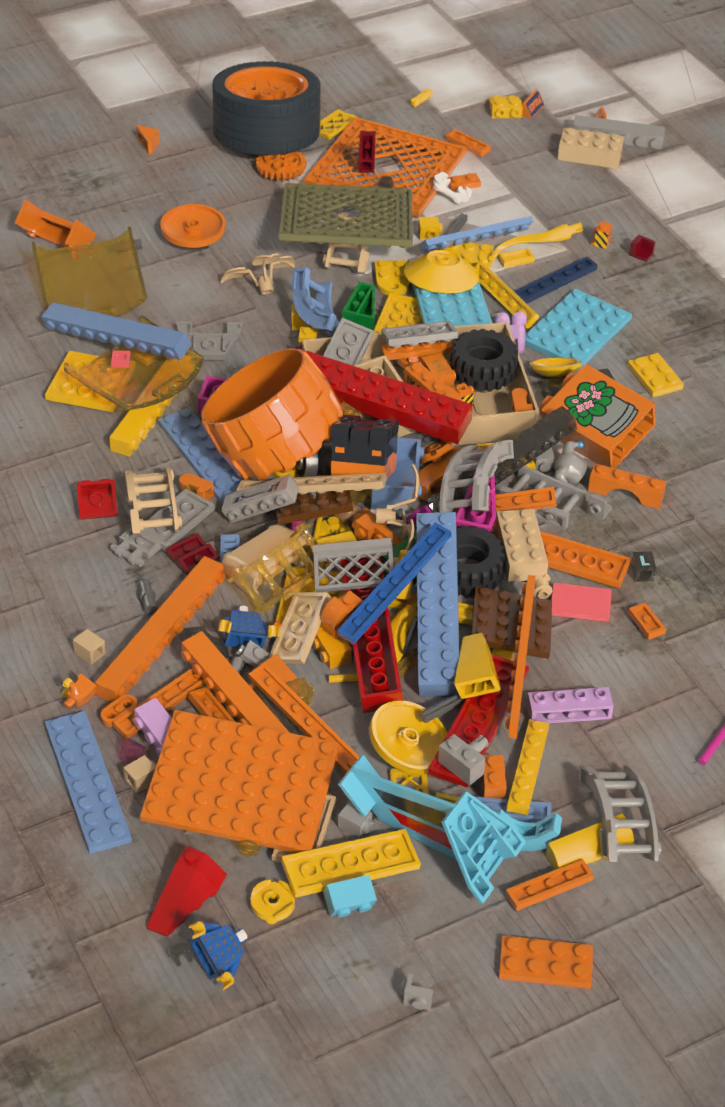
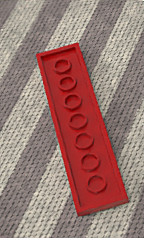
M493 654L491 655L500 684V691L467 698L444 739L445 741L455 734L465 743L470 744L479 735H482L483 738L487 739L489 745L479 752L481 755L486 754L507 714L508 700H513V698L509 697L510 685L515 684V682H511L512 670H516V667H513V661ZM525 665L524 680L529 673V666ZM438 750L428 768V774L468 788L469 785L438 762Z

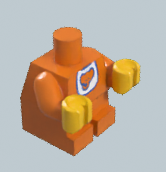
M81 673L77 677L76 683L70 678H66L63 681V686L66 689L62 692V696L67 699L63 705L70 709L73 705L78 708L88 703L96 694L97 685Z

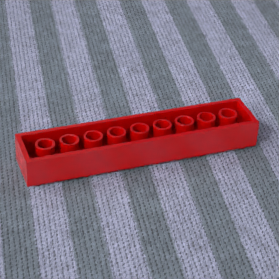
M306 351L328 380L343 407L379 419H398L400 426L455 444H459L472 420L473 404Z
M363 557L357 562L365 566L370 560L367 557ZM347 559L341 560L343 568L350 563ZM375 563L368 568L373 574L380 569ZM353 565L348 572L355 576L361 569ZM364 572L358 579L364 582L368 581L371 576ZM381 573V574L378 576V577H379L380 579H382V580H383V573ZM345 574L343 575L344 583H348L351 580ZM376 587L345 590V593L351 591L364 601ZM387 607L353 645L363 713L376 712L382 705L388 702L403 701L389 609Z

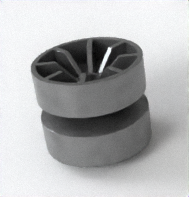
M324 440L320 450L310 458L304 457L296 462L295 467L298 477L331 474L332 440Z

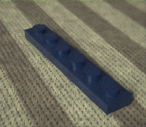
M586 256L514 292L528 304L597 270L598 264Z

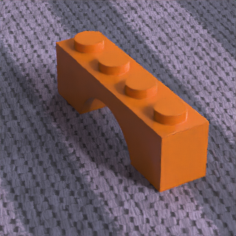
M594 464L590 474L588 491L606 496L614 489H625L634 493L639 498L641 505L660 509L667 481Z

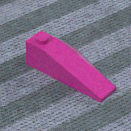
M494 475L492 478H489L487 484L490 487L489 511H472V506L460 507L456 516V528L461 526H477L478 529L484 528L488 533L491 532L496 520ZM469 486L464 499L472 497L473 486Z

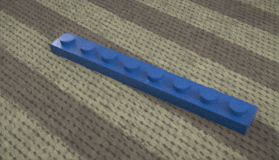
M435 522L337 630L338 635L354 645L451 537V531Z

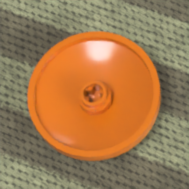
M202 204L177 206L167 211L161 219V233L164 238L181 247L198 248L211 245L220 240L226 230V221L222 213L213 207Z

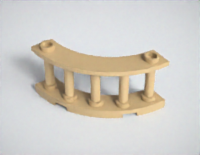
M341 212L340 214H338L339 217L346 220L352 218L346 217V212ZM329 243L327 255L324 254L323 264H325L327 269L331 268V264L355 267V269H358L357 272L359 274L366 275L369 259L368 246L366 244L353 246L347 243L333 246L332 243ZM342 247L359 250L361 252L360 258L350 260L333 257L334 248Z
M165 467V472L139 475L133 473L132 470L124 471L129 505L133 504V509L130 510L132 536H140V531L144 530V528L174 525V532H178L179 527L182 526L181 515H177L173 469L170 470V467ZM166 481V484L138 486V484ZM169 491L170 498L145 501L136 498L139 494ZM171 506L173 518L145 521L139 519L138 511H141L142 508Z

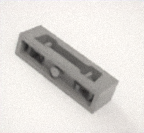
M290 474L225 495L221 511L230 523H234L295 503L299 487Z

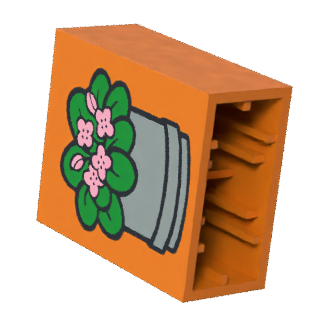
M587 364L576 374L573 372L569 373L562 383L561 390L554 397L551 395L547 396L539 407V413L542 416L543 432L548 428L552 432L549 435L553 438L558 437L563 444L567 441H582L583 447L581 449L574 448L576 452L596 464L616 468L656 425L654 402ZM563 419L567 423L562 425L559 420ZM556 424L559 428L555 430L552 425ZM572 427L575 432L571 433L568 429ZM565 432L568 436L564 438L561 433Z

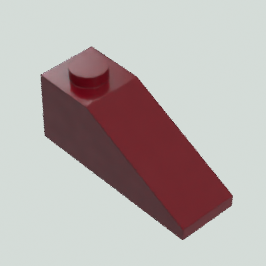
M360 131L358 147L359 173H374L376 131Z

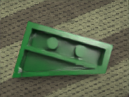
M358 282L342 310V318L374 331L375 285Z

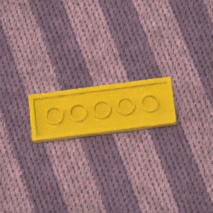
M406 829L286 855L281 858L282 866L295 898L322 892L327 884L370 875V879L374 880L417 870L421 866Z

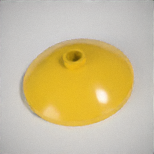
M543 358L529 362V367L542 376L551 377V380H561V377L567 376L571 372L574 373L582 366V361L574 358Z

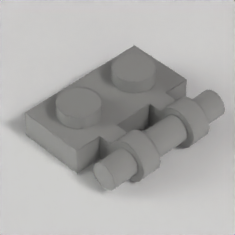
M131 527L119 537L120 545L113 543L110 547L117 556L124 557L132 565L136 564L141 567L144 564V560L141 557L143 556L147 559L152 557L161 549V543L140 532V536H132Z

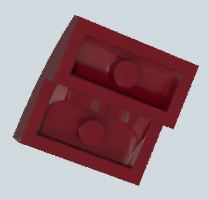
M198 533L165 550L171 561L187 575L204 556L215 561L220 558L211 544H206Z

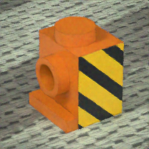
M600 221L598 227L594 228V238L591 245L606 249L611 240L613 224Z
M465 383L454 387L447 386L463 402L473 404L475 392L471 385L467 386Z

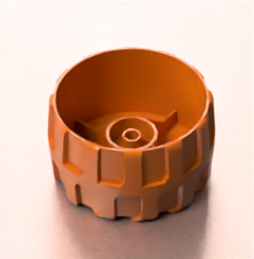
M293 348L267 354L237 371L213 392L201 411L202 425L220 455L229 463L241 479L249 480L250 478L257 477L259 481L267 480L270 474L278 471L285 473L293 469L297 461L304 457L310 458L320 450L322 442L331 438L333 423L343 416L342 406L324 374L305 351Z

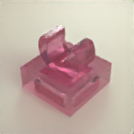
M127 738L123 742L119 759L130 764L145 755L147 748Z

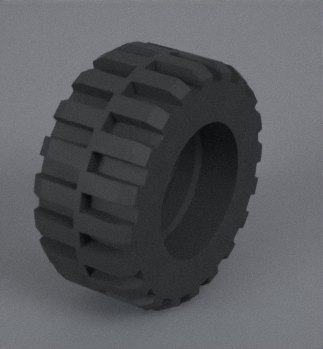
M474 329L463 333L462 336L460 335L455 339L451 348L450 367L456 373V381H459V384L471 385L473 389L482 392V390L491 392L494 389H501L502 386L506 387L513 381L516 375L517 346L511 338L505 337L503 333H497L492 329L490 331Z
M461 526L456 528L457 560L469 558L480 562L477 564H464L457 561L458 596L465 595V597H471V595H474L476 587H486L494 590L502 581L506 556L503 543L499 538L496 539V535L492 532L488 533L484 528L478 529L477 526Z

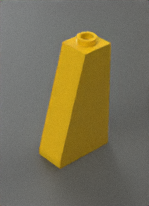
M482 633L463 637L454 682L461 699L497 692L501 689L490 648Z

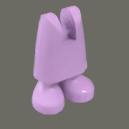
M523 312L514 313L511 319L512 325H510L508 314H497L495 323L508 322L518 353L523 354L526 341L524 327L527 322L526 314Z

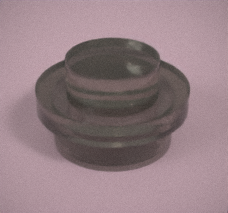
M382 176L378 181V186L380 188H392L394 181L390 176Z

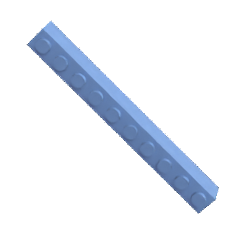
M54 302L51 303L41 316L49 330H56L90 340L94 339L103 343H110L115 346L119 345L128 349L148 352L169 359L181 360L191 347V343L184 332Z

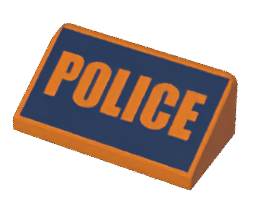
M535 89L522 103V116L532 118L544 106L538 89Z

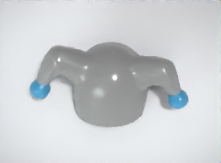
M567 441L565 443L562 454L556 459L554 464L555 479L567 484H576L582 479L587 469V461L574 452V448L581 449L583 447L582 441Z

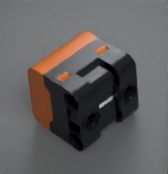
M343 415L338 421L333 423L331 430V475L386 473L388 479L396 469L399 420L381 418L377 421L361 420L360 416Z

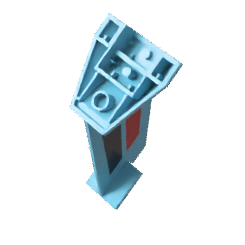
M364 755L357 759L338 783L363 817L372 810L383 823L397 830L406 829L408 836L456 860L468 888L480 904H483L493 891L494 887L489 879L503 859L516 857L526 843L514 825L467 791L463 792L455 804L381 778Z

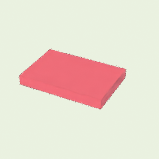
M553 583L552 615L609 622L612 589Z

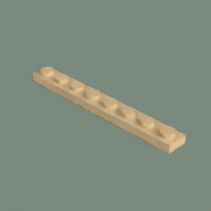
M386 473L294 477L293 480L299 487L298 493L306 494L308 492L324 493L326 491L342 492L344 490H380L385 487L387 475ZM258 479L241 480L237 487V491L273 479H267L262 481H259Z

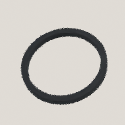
M417 616L414 617L402 651L403 655H405L418 619Z

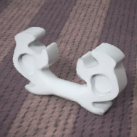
M440 172V174L435 175L433 189L443 192L457 204L469 201L473 192L469 187H466L464 190L460 186L457 192H453L447 188L450 183V179H447L448 174Z

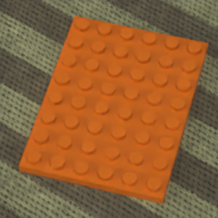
M174 710L140 815V821L293 853L313 850L340 743Z

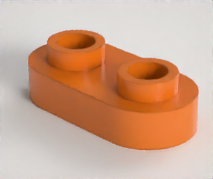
M125 694L106 706L101 711L102 723L107 727H113L115 720L138 705L136 697Z

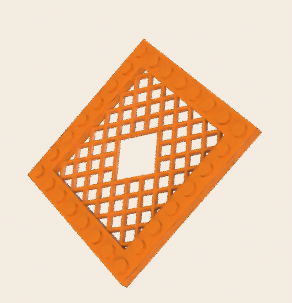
M355 117L304 178V184L357 187L381 185L382 188L397 189L402 187L410 189L409 186L416 185L417 188H412V217L419 218L438 192L433 189L435 175L444 172L449 177L467 153V147ZM360 131H376L375 145L378 148H375V152L381 151L382 153L375 154V159L395 155L404 169L378 175L374 170L373 176L368 177L366 176L368 173L352 172V170L358 169V158L355 159L354 157L358 155V151L351 153L350 150H358L359 145L356 142H359ZM381 144H388V146H381ZM401 147L402 150L396 151L395 148ZM391 149L392 152H385V150ZM401 153L406 154L405 156H399ZM430 155L429 158H424L423 156ZM351 157V160H344V158ZM420 157L419 160H414L413 158ZM434 161L433 164H428L427 162ZM350 163H355L354 166H348ZM424 163L423 166H418L417 164ZM344 165L345 167L338 168L337 166ZM414 165L413 168H408L407 166ZM428 169L429 171L422 172L421 170ZM348 171L349 173L342 174L341 172ZM418 171L417 174H412L411 172ZM338 173V176L332 177L331 174ZM403 173L408 174L407 176H401ZM362 175L363 178L357 179L355 176ZM397 175L398 177L391 178L390 176ZM352 177L353 179L346 181L345 178ZM387 177L388 179L381 181L380 178ZM422 177V180L416 181L415 178ZM377 179V182L371 183L370 180ZM412 179V182L406 183L405 180ZM366 181L367 184L361 185L359 182ZM401 181L402 184L396 185L394 182ZM391 183L392 186L385 187L384 184Z

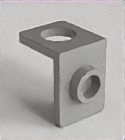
M590 494L587 514L604 520L612 510V505L607 504L605 499Z

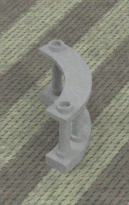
M513 440L498 441L488 448L478 449V445H469L459 449L450 459L443 476L440 501L438 502L440 513L453 512V508L472 506V511H489L490 487L487 485L488 480L493 477L499 462H503L506 459H514ZM476 470L473 478L458 480L462 472ZM473 486L470 499L453 501L455 488Z
M623 764V772H597L589 765H580L579 786L588 795H593L595 798L593 806L596 816L601 818L603 828L599 830L601 859L608 862H617L619 854L646 853V858L659 861L661 844L658 842L653 805L647 787L636 769L628 764ZM629 789L635 798H612L608 795L607 790ZM612 807H639L642 819L617 820V818H614ZM619 828H644L646 844L619 845L617 843L616 830Z

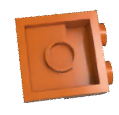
M366 513L360 518H356L352 523L354 536L357 541L391 538L393 541V533L381 524H376V521Z

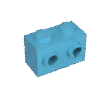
M370 875L327 884L323 890L330 917L337 915L338 918H342L356 910L359 913L369 911L377 901Z

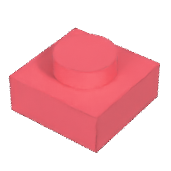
M113 350L111 366L129 368L131 351Z

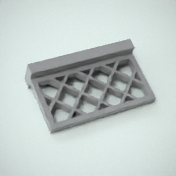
M391 538L313 545L316 592L377 587L382 582V579L378 576L384 570L390 573L394 568ZM389 555V559L384 565L377 560L380 556ZM363 557H367L370 560L365 566H362L357 561ZM343 559L350 561L345 568L337 563ZM328 561L330 565L323 570L319 567L318 562ZM373 563L380 567L375 574L368 570ZM353 565L361 569L355 576L348 572ZM333 567L341 571L335 578L328 573ZM364 572L371 576L368 581L364 582L358 579ZM344 574L351 578L348 583L344 584L338 581ZM325 576L331 580L328 585L320 586V581Z

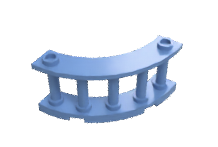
M307 267L294 268L292 277L294 297L292 298L297 313L307 324L318 330L325 331L330 337H333L340 323L333 312L331 304L333 283H316L309 279L310 269ZM309 287L317 291L316 300L310 296Z

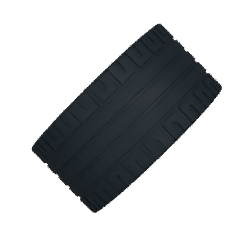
M256 61L233 65L220 71L214 77L212 83L213 133L222 145L235 151L246 152L247 154L278 155L296 152L297 150L300 151L312 145L320 135L321 83L319 78L308 69L285 62Z

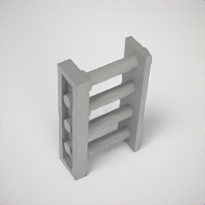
M519 466L518 482L512 489L503 485L499 493L519 492L525 483L534 486V489L554 487L556 499L560 497L567 500V503L562 509L556 507L535 509L537 520L565 531L569 522L570 513L568 512L575 504L584 507L587 492L524 466L521 468Z

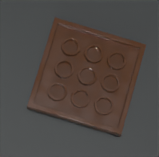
M350 490L342 492L297 493L295 503L276 509L279 525L354 511Z
M476 587L474 591L471 635L482 633L490 648L515 652L516 640H520L519 637H516L518 625L522 626V623H518L519 611L524 610L520 608L521 597H525V595L493 590L486 587ZM533 598L527 655L549 659L551 653L552 601Z

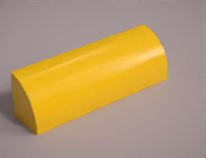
M623 813L614 816L617 820H627ZM602 822L548 843L546 858L556 870L581 859L586 864L601 859L599 830L603 828ZM619 828L616 830L617 843L619 845L634 844L631 828Z

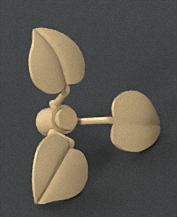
M279 254L260 255L252 260L254 266L262 265L264 275L260 276L258 281L250 269L238 267L227 270L221 278V283L249 274L254 280L256 287L260 288L261 294L267 295L274 292L272 285L273 269L281 267L295 268V260L292 256L280 257ZM266 264H267L268 268L270 269V274H269V275H267V272H266V266H265Z
M411 464L415 473V487L411 499L387 505V509L376 508V524L400 526L396 535L403 541L406 539L407 529L409 537L405 550L408 551L412 549L414 544L413 520L410 519V525L407 524L405 511H403L402 520L395 519L396 511H392V509L414 502L418 497L420 480L414 464Z

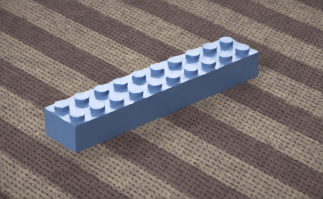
M456 512L417 513V542L435 522L451 531V537L417 574L418 685L420 697L453 696L458 693L454 685L459 661Z

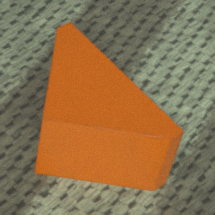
M137 125L138 141L148 154H152L160 143L159 129Z

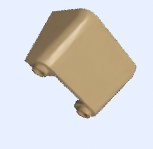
M279 524L271 525L263 533L223 556L224 573L252 599L259 594L257 591L259 585H266L267 579L292 562L295 565L300 564L301 566L307 564L310 560L312 542L307 537Z

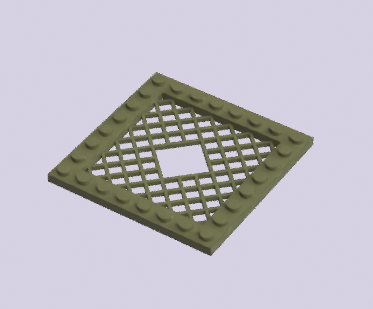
M285 183L279 240L284 242L299 241L301 243L316 242L318 244L327 242L335 245L347 243L353 246L366 244L367 246L412 247V189ZM348 205L366 214L346 220L328 211Z

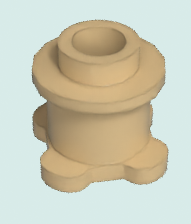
M548 574L543 576L534 575L536 576L534 596L539 599L548 598L553 592L552 587L548 583L550 576Z

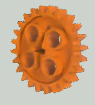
M298 150L288 154H258L256 168L260 175H265V178L270 177V180L276 178V181L282 179V181L288 179L290 181L291 177L296 179L297 176H301V173H304L306 170L305 155H302V152H298Z

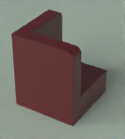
M638 234L631 242L629 256L647 262L654 254L656 242Z

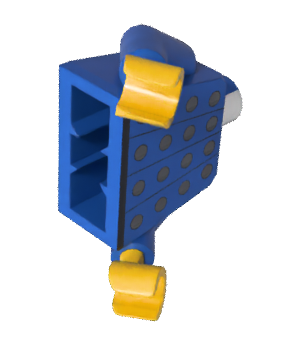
M240 606L237 610H233L230 617L220 620L218 631L221 633L227 632L225 646L239 647L241 644L245 645L251 640L263 648L266 638L280 636V626H268L262 621L259 613L249 612L247 606Z
M199 921L189 925L188 927L194 931L193 939L188 941L209 980L216 978L217 982L221 981L223 983L222 989L225 990L234 983L233 978L240 965V957L244 954L240 944L247 941L245 931L238 929L233 932L229 925L222 927L219 923L210 922L202 923Z

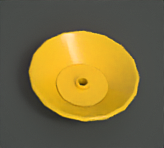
M434 250L412 259L404 268V275L410 283L430 292L445 294L461 293L472 289L479 281V273L471 264L457 254L447 250Z

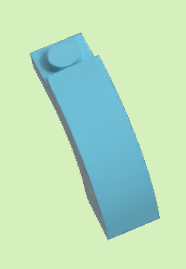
M501 809L496 811L497 814L514 825L526 841L521 851L546 849L551 839L560 834L562 817L557 813L538 822L527 823L510 817Z

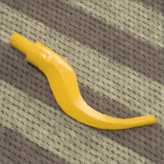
M580 222L569 226L562 224L547 232L514 237L497 246L489 256V260L491 262L495 261L500 251L513 245L568 240L571 238V235L583 231L582 224Z
M418 600L412 606L406 605L391 620L397 663L403 656L402 651L406 642L407 632L411 628L414 617H418ZM357 673L329 675V683L358 681Z

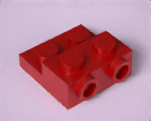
M84 480L77 483L80 520L118 517L115 480Z

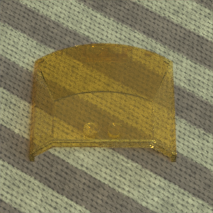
M131 226L127 227V231L112 240L57 249L42 248L35 245V242H31L45 310L54 302L119 317L135 309L147 299Z
M139 316L140 323L158 326L145 316ZM118 345L79 370L65 362L64 371L125 410H134L163 402L185 389L199 373L204 357L192 348L188 349L181 360ZM113 350L131 351L129 368L111 366Z

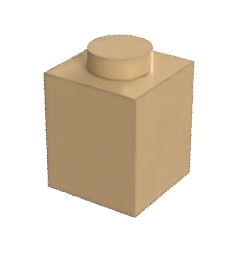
M88 629L73 639L74 654L90 665L106 654L105 641Z
M143 755L123 767L124 780L138 794L150 786L157 765L154 761H150Z

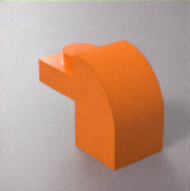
M348 591L339 599L334 596L322 612V628L336 639L339 636L337 630L363 603V600L351 591Z

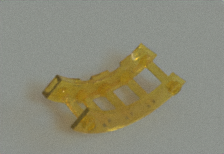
M313 520L307 524L305 521L295 527L296 530L276 547L246 567L242 568L239 566L231 572L232 576L228 579V582L231 583L236 579L239 580L253 602L252 606L254 608L250 612H257L260 615L274 608V604L281 601L280 598L288 599L315 579L314 564L297 539L302 535L313 551V545H317V543L308 531L314 525ZM289 544H292L306 566L305 570L307 572L302 576L295 573L281 551ZM274 555L291 579V584L284 589L278 587L263 563ZM328 561L318 562L319 567L322 569H326L330 565ZM256 567L272 590V596L265 601L258 597L244 575Z

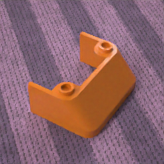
M26 199L15 220V224L27 231L28 236L43 238L65 247L66 251L72 254L80 253L95 240L97 233L80 221L75 220L72 223L42 211Z

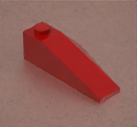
M186 846L172 870L148 922L147 929L168 937L186 921L188 915L195 909H200L204 901L218 893L227 874L207 853Z

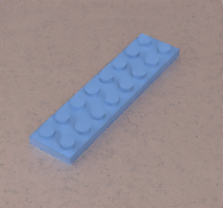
M190 407L159 418L158 425L197 475L213 482L214 496L223 506L225 495L237 492V487L243 479L238 476L217 451L200 419Z
M86 711L45 721V727L89 854L131 843L130 831Z

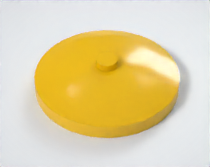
M392 701L382 705L373 715L369 724L371 743L377 753L393 767L412 774L428 773V768L439 750V745L443 743L448 734L447 730L438 718L424 723L419 718L421 712L426 709L423 706L408 701Z

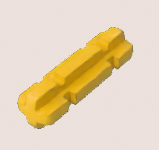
M427 88L412 98L410 105L417 107L433 95V91Z

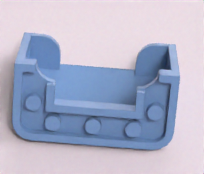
M398 437L395 472L387 479L384 488L372 490L371 510L387 508V505L411 499L415 487V473L411 464L416 466L419 474V459L423 458L424 447H420L421 439ZM422 485L419 486L418 496H421Z

